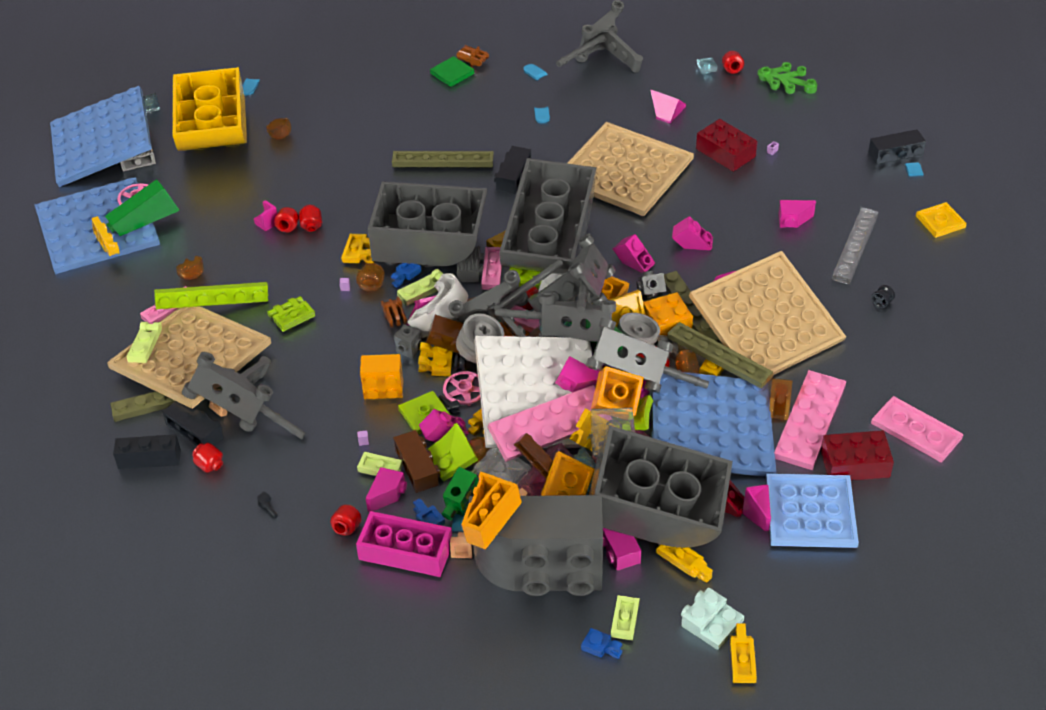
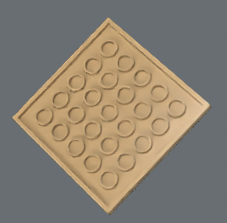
M606 122L573 156L568 164L597 167L593 197L645 216L694 159V153Z
M782 251L700 287L689 294L690 299L724 346L773 371V375L844 341L846 335Z
M203 307L178 308L161 321L162 331L147 363L128 362L127 354L132 346L131 344L108 361L107 364L109 369L193 409L205 398L199 394L195 399L186 398L182 394V389L186 383H190L197 369V359L201 352L211 353L215 358L214 364L224 368H232L237 372L271 344V338ZM213 384L214 390H216L221 385Z

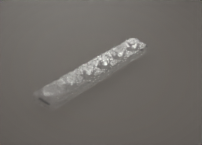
M861 207L834 270L832 280L850 285L878 217V211Z

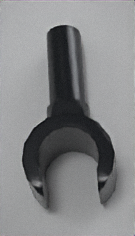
M442 395L438 397L447 406L450 414L460 412L458 400L450 402Z
M263 491L257 497L258 506L267 509L273 518H276L278 514L269 504L271 497Z

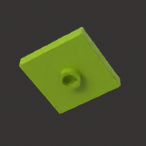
M434 391L398 405L400 413L411 429L417 431L418 435L422 433L419 424L433 409L447 412L450 415Z

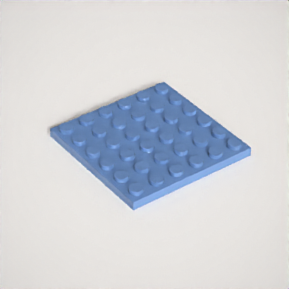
M140 86L130 88L125 92L115 94L113 97L101 100L96 104L86 106L79 111L72 112L67 116L50 122L55 177L59 187L152 149L143 91Z
M136 177L35 204L55 274L160 245L153 222L122 236H119L116 231L112 232L106 225L109 221L105 216L120 206L117 201L119 193L127 186L138 184ZM138 186L132 187L126 190L125 192L130 193L131 191L138 189ZM122 195L120 197L122 203L129 199ZM98 216L100 221L105 223L107 232L111 233L113 237V242L118 244L120 254L109 256L107 252L105 253L93 233L92 218Z
M687 373L709 381L708 388L705 389L662 374L659 383L662 385L660 393L651 392V398L653 399L651 406L652 438L733 461L731 473L763 477H766V474H776L768 383L761 389L742 378Z

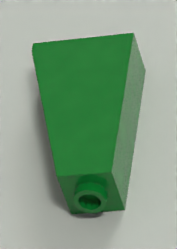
M156 179L105 216L109 221L106 225L112 232L116 231L119 236H122L179 211V208Z

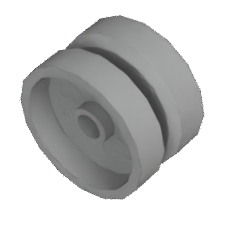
M640 313L622 315L617 326L622 334L655 346L660 334V327L657 322L651 317Z
M486 314L469 316L457 336V350L466 360L477 363L474 343L475 336H504L502 326L496 319Z

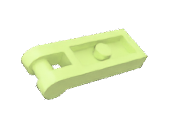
M435 269L430 275L397 290V296L406 306L411 305L414 301L437 292L434 285L443 273L439 269Z
M148 322L140 323V330L127 354L128 362L147 363L162 331L161 322H154L153 324Z

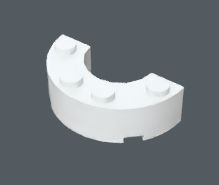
M442 274L434 285L439 293L427 305L417 309L408 320V324L411 327L421 331V338L428 336L435 314L455 321L457 317L451 315L448 309L449 304L455 300H459L463 304L467 302L468 292L454 274Z

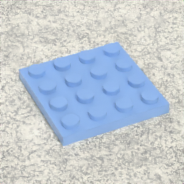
M766 474L771 512V546L858 547L859 542L850 475Z

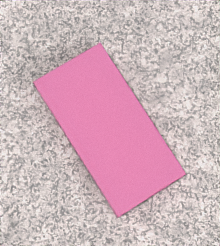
M894 396L871 421V424L941 463L963 438V434Z

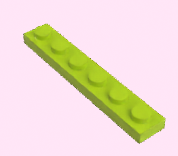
M267 282L156 289L154 290L156 309L267 302L268 284Z

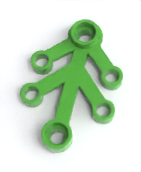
M784 62L782 67L772 69L762 67L758 70L759 79L768 81L770 88L773 90L779 89L781 83L788 94L795 92L794 84L804 86V91L807 93H815L817 91L818 84L816 80L808 79L805 81L793 78L806 75L807 69L804 66H799L797 71L790 72L791 63Z

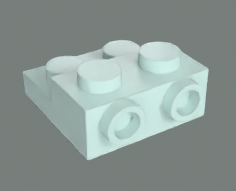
M708 587L705 592L700 590L694 599L695 603L692 606L686 605L681 613V626L719 650L734 633L736 623L744 621V615L728 606L725 597Z

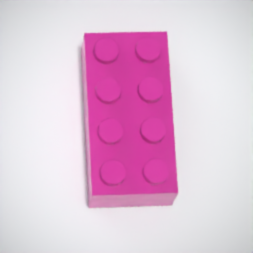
M370 511L356 543L358 559L441 577L450 553L452 528Z

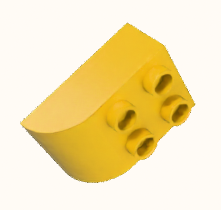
M239 67L173 74V139L178 151L247 143L245 96Z

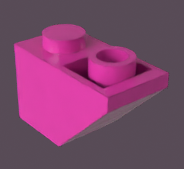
M690 216L673 226L672 239L684 249H712L713 236Z
M636 234L622 239L612 248L623 264L641 273L647 272L655 264V261Z
M433 409L419 424L425 439L435 443L455 423L459 424L465 436L469 434L465 426L466 423L462 418L454 417L447 412H441Z
M603 528V547L607 550L606 554L609 563H613L617 571L641 563V549L634 536Z

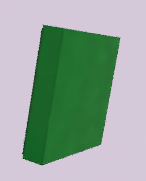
M453 56L431 68L430 74L452 87L472 76L474 69Z

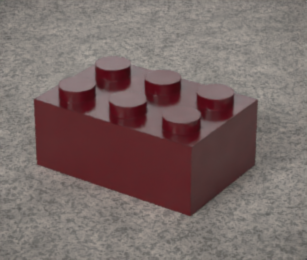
M718 119L697 133L696 149L734 172L756 157L757 140L722 119Z
M884 430L823 435L820 451L827 475H850L851 481L891 477L894 460Z

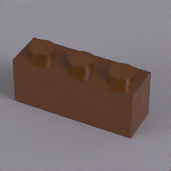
M435 314L429 328L426 343L459 353L456 347V339L463 323Z
M413 430L393 437L395 451L399 460L403 461V468L415 493L439 486L438 477L441 476L440 470L437 465L433 464L430 450L426 451V443L423 436L419 437L417 431Z

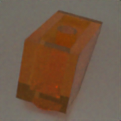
M772 378L769 406L771 419L788 420L792 380Z

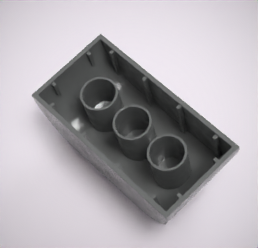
M527 158L500 248L501 266L542 272L550 264L560 259L564 265L552 274L563 275L568 272L569 267L573 265V260L577 258L582 250L578 240L587 233L597 167Z

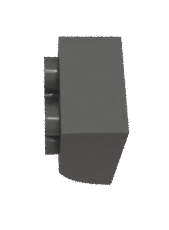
M382 181L368 226L372 261L386 262L390 265L413 263L423 267L454 265L465 260L472 253L476 245L487 197V188Z
M609 426L598 453L589 495H602L603 528L664 546L696 547L713 541L722 532L733 461Z
M602 495L520 496L522 503L486 550L473 545L474 560L479 571L487 580L503 589L524 591L531 596H541L548 591H568L577 596L588 595L592 591H602ZM469 496V503H471L473 496Z

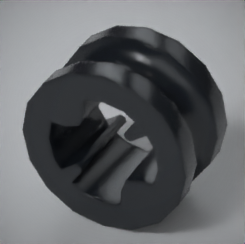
M456 354L455 371L459 369L465 371L466 359Z

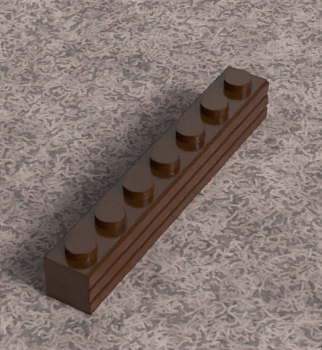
M528 433L523 434L513 445L547 479L553 460L533 440L531 435Z

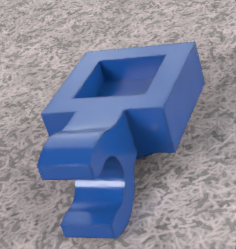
M413 263L400 264L396 267V272L391 275V278L395 280L391 284L396 288L400 287L404 279L410 281L421 273V266Z
M421 498L413 502L415 505L413 510L417 514V521L441 526L445 524V518L434 505L428 508Z
M590 628L581 644L582 651L600 658L606 653L619 659L623 652L621 650V642L611 641V635Z

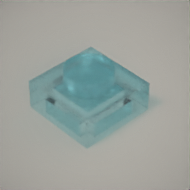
M712 57L697 60V66L702 74L717 71V64Z
M156 93L143 96L146 113L160 109Z

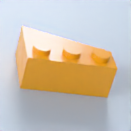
M480 471L478 476L479 482L477 487H474V496L471 503L468 504L462 521V528L467 543L486 550L522 501L517 484Z

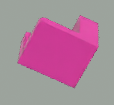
M265 200L263 201L264 212L254 218V223L266 232L275 226L274 220L277 215V209Z

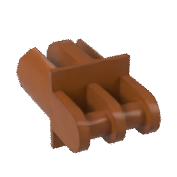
M465 45L456 55L459 60L471 63V67L474 65L481 66L489 58V54L480 50V46L473 48Z
M396 297L395 300L389 299L387 302L381 301L385 319L388 320L391 328L394 327L392 318L397 327L401 326L399 315L403 324L408 323L402 307V301L399 297Z

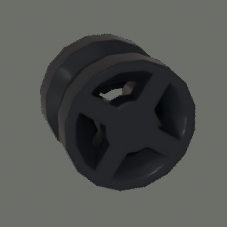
M881 285L872 294V302L879 308H885L895 298V292L890 286Z

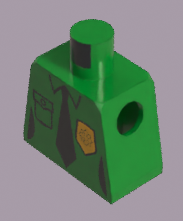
M458 467L443 493L446 507L441 514L444 518L452 521L456 514L465 516L469 504V496H474V487H477L479 482L476 474Z

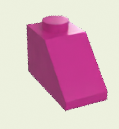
M780 200L778 212L780 227L798 228L814 216L816 200Z
M569 356L555 384L572 393L592 385L596 387L599 371L586 367V364Z
M380 467L366 496L368 512L376 511L399 500L401 494H404L407 488L404 472Z

